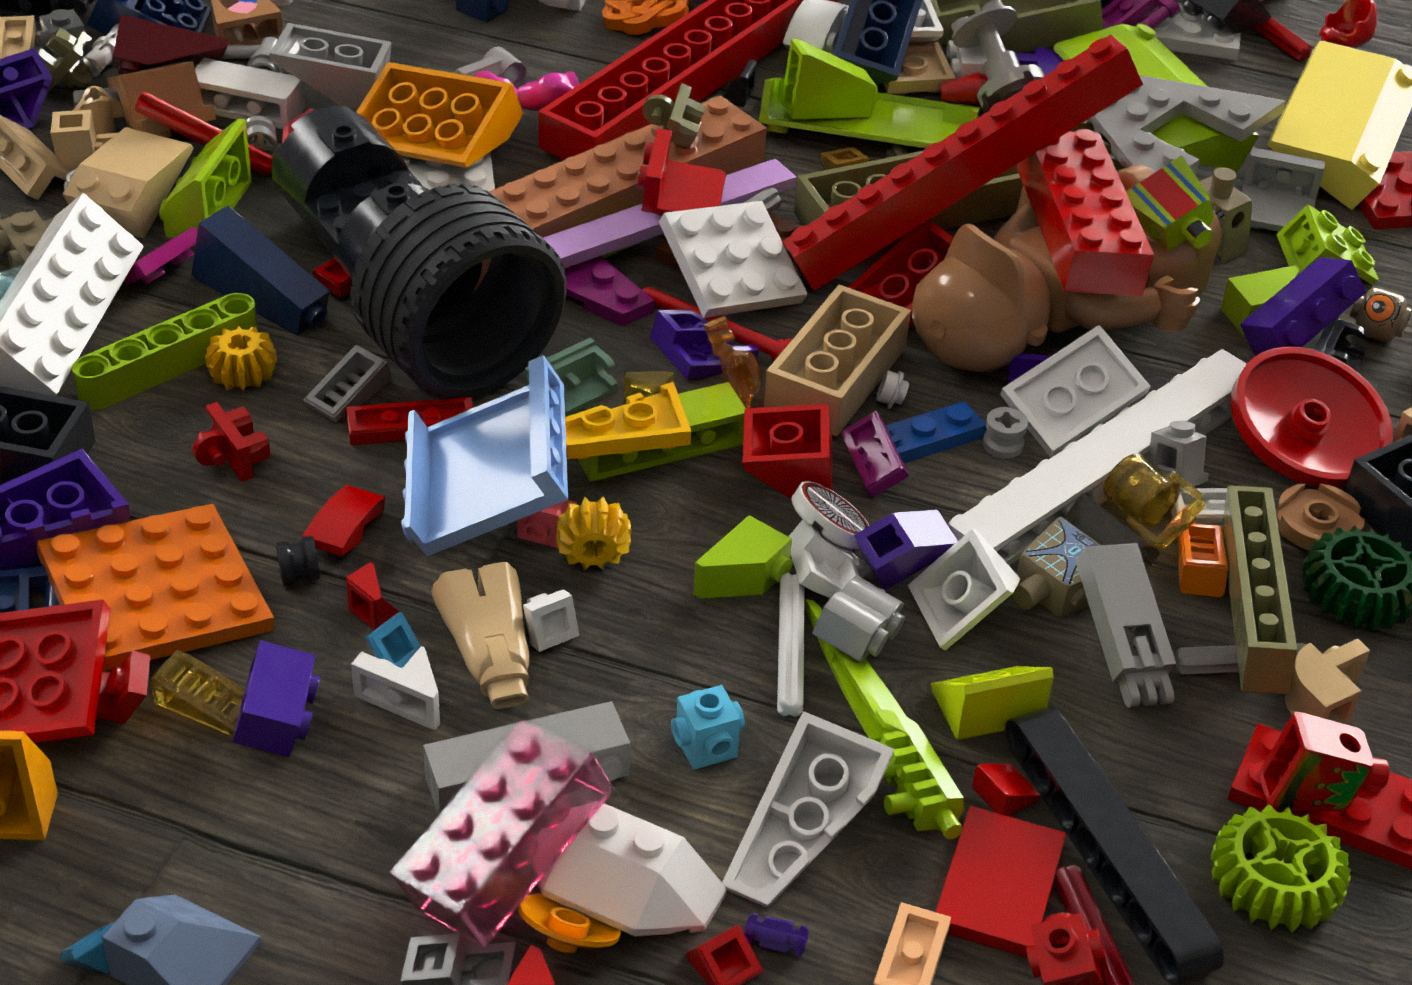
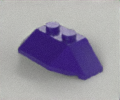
M36 47L0 59V116L30 131L34 130L52 81V76Z

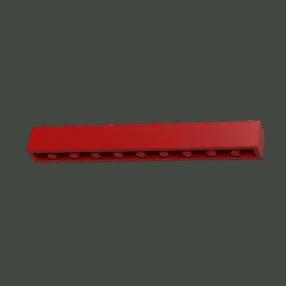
M1111 34L1106 38L1094 41L1088 49L1079 55L1061 62L1055 70L1039 80L1029 82L1020 92L1009 99L994 104L982 116L974 121L962 124L955 133L940 142L929 145L924 149L923 153L907 163L897 165L888 175L873 184L862 187L856 195L842 204L830 207L823 216L815 221L797 228L791 236L782 242L803 278L812 290L816 291L1141 87L1143 83L1128 48Z

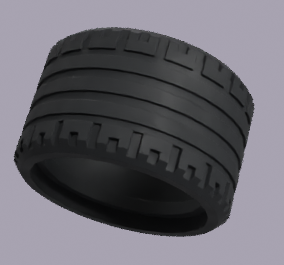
M448 184L424 191L410 198L391 212L375 229L364 245L355 265V271L352 276L351 296L353 298L351 304L352 309L355 311L354 316L360 323L359 325L362 330L421 390H425L428 394L436 395L442 399L474 397L505 385L529 366L528 361L536 359L550 341L560 320L565 304L567 281L564 275V265L560 262L561 258L501 200L491 192L483 190L478 186ZM492 257L487 273L478 288L466 302L447 317L426 326L430 313L447 288L468 269Z

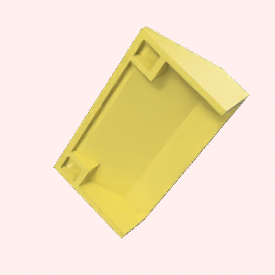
M1320 40L1316 44L1267 146L1274 152L1325 161L1320 187L1350 210H1353L1380 184L1412 107V67L1403 65L1395 58Z

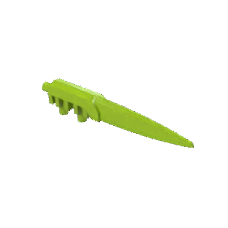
M804 599V605L814 629L823 609L814 600ZM817 637L843 694L868 738L894 748V753L882 779H886L889 785L898 786L896 794L886 795L884 798L886 813L888 815L906 813L909 819H915L914 826L917 831L938 829L942 831L946 839L958 837L963 831L958 820L964 811V798L918 723L906 716L866 659L860 662Z

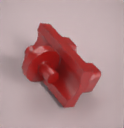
M218 402L207 405L206 412L212 419L213 425L210 431H201L197 435V439L192 447L195 459L205 466H220L226 461L241 482L252 479V465L271 458L268 438L263 431L254 433L253 421L244 406L225 413Z

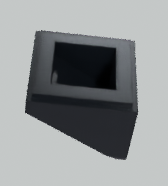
M749 60L732 80L722 96L735 106L744 107L755 90L756 60Z

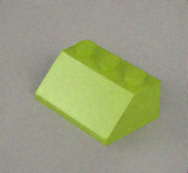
M238 118L209 141L199 155L193 158L190 167L183 177L177 180L175 188L169 196L162 200L159 216L164 222L166 237L174 238L192 227H195L198 232L199 222L227 205L234 209L252 183L245 119Z

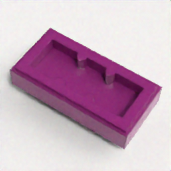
M874 411L841 432L862 481L873 498L909 477L884 420L877 411Z

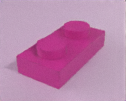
M195 227L177 235L134 262L124 279L126 284L130 285L142 279L146 285L165 273L162 267L165 263L171 261L173 266H176L191 257L194 253L190 248L196 244L197 239Z

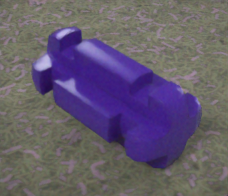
M750 914L744 930V935L749 944H752L753 940L760 941L759 946L783 953H787L788 949L795 950V956L803 955L809 935V930L806 926L801 925L799 930L793 928V922L765 916L763 921L758 919L759 914Z

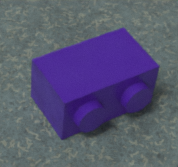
M262 640L259 641L249 670L233 735V743L290 756L296 738L305 740L310 726L312 712L304 709L306 703H313L319 685L320 676L312 674L316 655Z

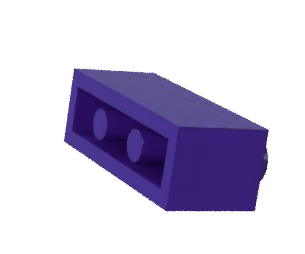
M1318 258L1240 323V326L1255 356L1274 348H1302L1361 298L1366 291L1352 260Z

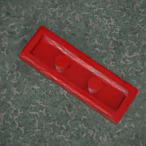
M472 397L346 407L350 445L406 441L405 432L408 431L410 411L415 410L425 425L429 427L472 409Z

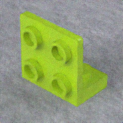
M1307 204L1276 234L1289 267L1296 266L1299 269L1298 275L1316 259L1332 258L1352 260L1359 277L1371 285H1374L1379 280L1373 268L1375 261L1366 252L1363 245L1365 239L1362 234L1354 227L1349 226L1345 228L1340 225L1337 219L1326 210L1320 212Z

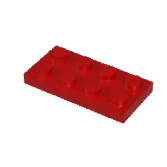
M1257 723L1227 800L1248 808L1252 807L1259 812L1265 809L1267 801L1258 772L1281 735V731ZM1390 772L1388 782L1384 788L1363 786L1350 808L1344 811H1291L1292 815L1301 818L1309 813L1310 823L1315 826L1327 824V836L1339 837L1340 843L1412 869V779Z

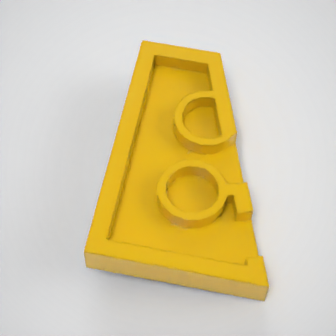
M674 382L661 385L660 393L646 398L641 393L626 397L625 405L612 409L600 405L565 417L567 459H586L592 456L617 453L629 454L634 451L671 449L677 446L691 445V429Z

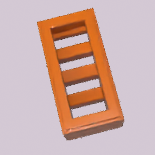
M1179 523L1178 566L1181 593L1210 597H1222L1224 595L1229 568L1223 528L1221 526Z

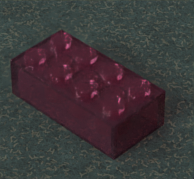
M521 719L389 874L415 908L485 948L518 908L520 902L522 903L615 789L593 753Z

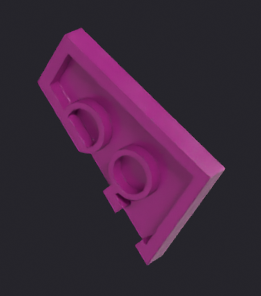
M602 256L564 268V275L567 281L566 296L583 302L585 310L621 326L654 313V299Z

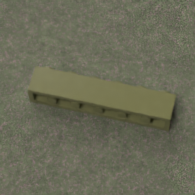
M1228 485L1222 528L1229 568L1227 577L1241 691L1259 694H1290L1297 655V644L1272 488Z

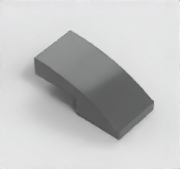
M460 933L411 937L400 982L402 985H507L520 964L523 954L517 942L467 946Z

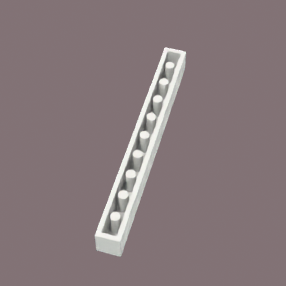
M1224 349L1219 350L1208 358H1202L1193 368L1183 374H1177L1168 384L1157 391L1149 392L1144 399L1132 407L1124 408L1116 417L1105 424L1097 425L1091 433L1077 442L1069 443L1063 451L1049 460H1042L1036 468L1027 474L1014 478L1002 490L992 496L984 497L978 505L964 514L956 515L948 523V527L958 541L972 528L975 529L1008 565L1012 564L1020 558L1023 550L1060 516L1072 524L1146 475L1149 469L1151 432L1168 427L1173 421H1187L1195 425L1196 433L1206 435L1233 417L1230 403L1231 392L1236 379L1246 366V363Z

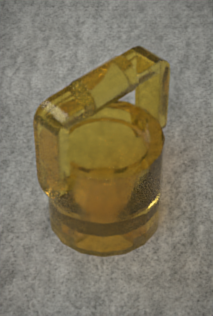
M1139 453L1131 454L1116 464L1109 473L1103 488L1104 496L1129 516L1125 522L1158 549L1166 548L1176 537L1179 538L1195 522L1196 516L1206 505L1201 492L1180 475L1172 471L1167 476ZM1180 488L1194 498L1193 501L1186 508L1184 507L1166 525L1164 531L1156 537L1146 528L1158 524L1169 514L1178 500Z

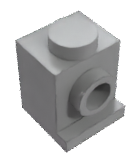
M1173 421L1168 427L1151 432L1148 480L1178 491H1184L1207 482L1209 473L1204 472L1207 436L1196 433L1195 425L1187 421Z

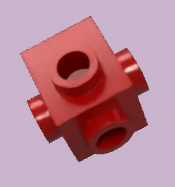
M1082 912L1073 915L1057 913L1047 917L1042 923L1030 925L1034 945L1026 947L1034 978L1042 977L1044 985H1103L1098 962L1106 961L1107 956L1099 929L1089 930Z

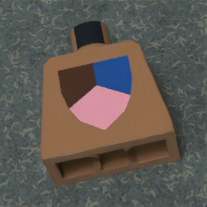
M211 0L215 34L217 37L229 39L228 45H261L264 38L275 37L279 39L283 32L281 11L270 0Z

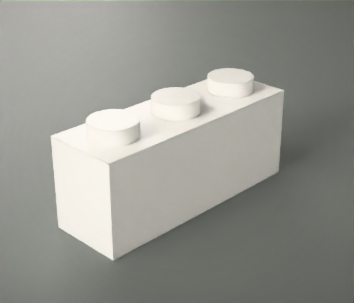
M204 58L195 68L204 105H213L215 115L245 120L252 116H262L271 120L276 128L283 129L286 123L299 116L305 109L303 81L293 75Z

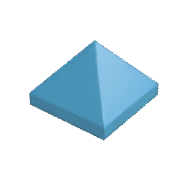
M402 612L394 615L365 637L376 658L388 660L400 668H403L421 647Z
M114 923L100 927L61 951L62 954L59 957L62 962L109 974L102 936Z

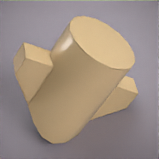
M99 86L87 88L80 102L72 110L91 109L96 134L114 133V118L124 117L121 103Z

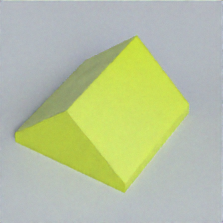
M1014 666L931 683V687L956 740L1004 731L1008 719L1047 708L1054 675L1053 669L1050 667Z

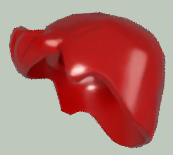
M1347 0L1335 13L1327 14L1325 26H1322L1318 33L1319 37H1322L1321 41L1350 48H1358L1368 43L1375 35L1377 28V7L1374 1Z

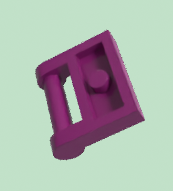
M1114 0L1102 10L1103 29L1120 24L1134 26L1158 6L1159 8L1140 23L1155 29L1168 17L1174 18L1181 12V9L1175 0Z

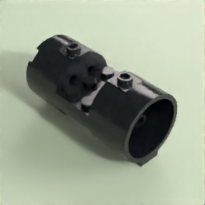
M326 106L303 115L291 125L294 130L288 135L282 146L277 144L272 158V176L280 193L352 280L355 265L361 251L380 223L401 204L429 189L425 188L412 174L400 154L366 117L346 106ZM482 262L468 269L447 288L430 313L426 326L447 317L466 302L480 279Z

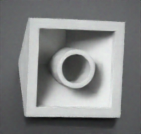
M972 528L909 583L908 587L938 645L946 651L1014 592L1021 578L981 534Z

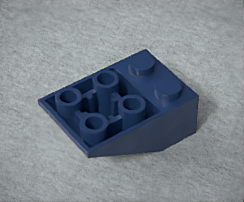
M97 0L86 25L107 35L116 24H119L122 14L201 33L211 7L204 4L201 0Z

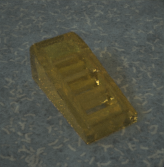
M176 650L152 676L151 686L154 703L233 736L245 689L195 657ZM194 688H198L194 694L191 693ZM213 696H217V698L209 705L208 701ZM230 703L236 704L228 715L222 713Z

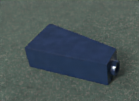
M227 205L199 222L192 277L224 296L232 293L248 294L255 301L257 314L296 336L307 328H314L322 323L328 313L326 308L330 290L230 206Z

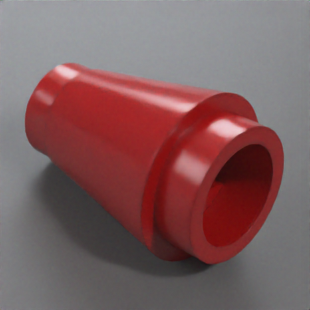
M978 71L947 81L946 83H940L941 101L960 105L980 106L977 94L979 89L988 81L986 74L980 75Z

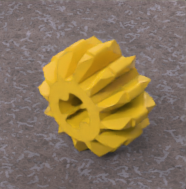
M238 326L236 330L232 331L222 329L221 335L210 337V345L206 347V367L209 368V373L214 383L224 384L226 390L240 387L244 392L248 386L260 388L262 381L272 379V373L276 369L277 354L269 334L264 332L258 333L256 327L245 330Z
M584 497L581 505L568 503L567 510L559 515L557 521L556 541L559 553L565 555L568 564L580 562L584 570L591 565H597L603 570L606 562L619 564L622 554L629 552V546L631 545V522L628 519V514L623 513V510H621L619 503L608 505L604 497L600 498L597 502H590Z

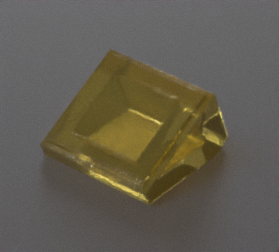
M626 372L624 375L623 405L626 404V397L641 393L644 398L660 393L661 385L674 382V372Z

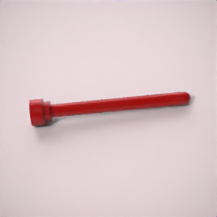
M652 287L642 289L654 299V306L664 310H693L702 315L699 308ZM720 316L706 317V320L730 331L729 338L747 346L750 344L755 345L761 352L770 355L772 361H775L793 340L787 338L776 341Z

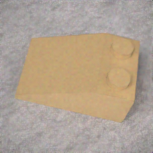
M125 127L80 163L63 196L69 205L84 193L133 236L145 239L159 213L162 200L169 195L194 148L189 143Z

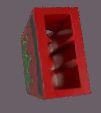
M1293 712L1258 773L1267 805L1270 804L1275 811H1284L1288 806L1291 811H1344L1350 808L1363 786L1384 788L1388 782L1390 770L1389 764L1385 759L1372 758L1365 734L1359 728L1301 712Z

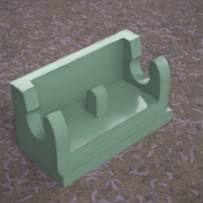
M591 337L546 358L564 384L565 417L616 393L618 389L616 380L604 370V368L607 370L614 368V361L595 345L596 341ZM529 366L525 368V386L529 385Z

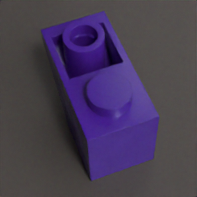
M938 510L891 513L854 535L864 561L884 590L932 564L958 541Z

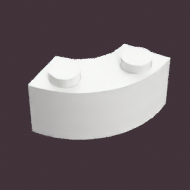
M803 0L790 22L783 41L787 51L789 52L791 39H800L823 51L833 53L849 5L829 0Z

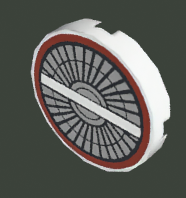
M810 481L801 482L792 495L791 500L795 511L803 521L811 526L816 521L824 527L821 534L827 540L844 548L859 549L854 535L869 527V523L863 515L834 491L818 483Z

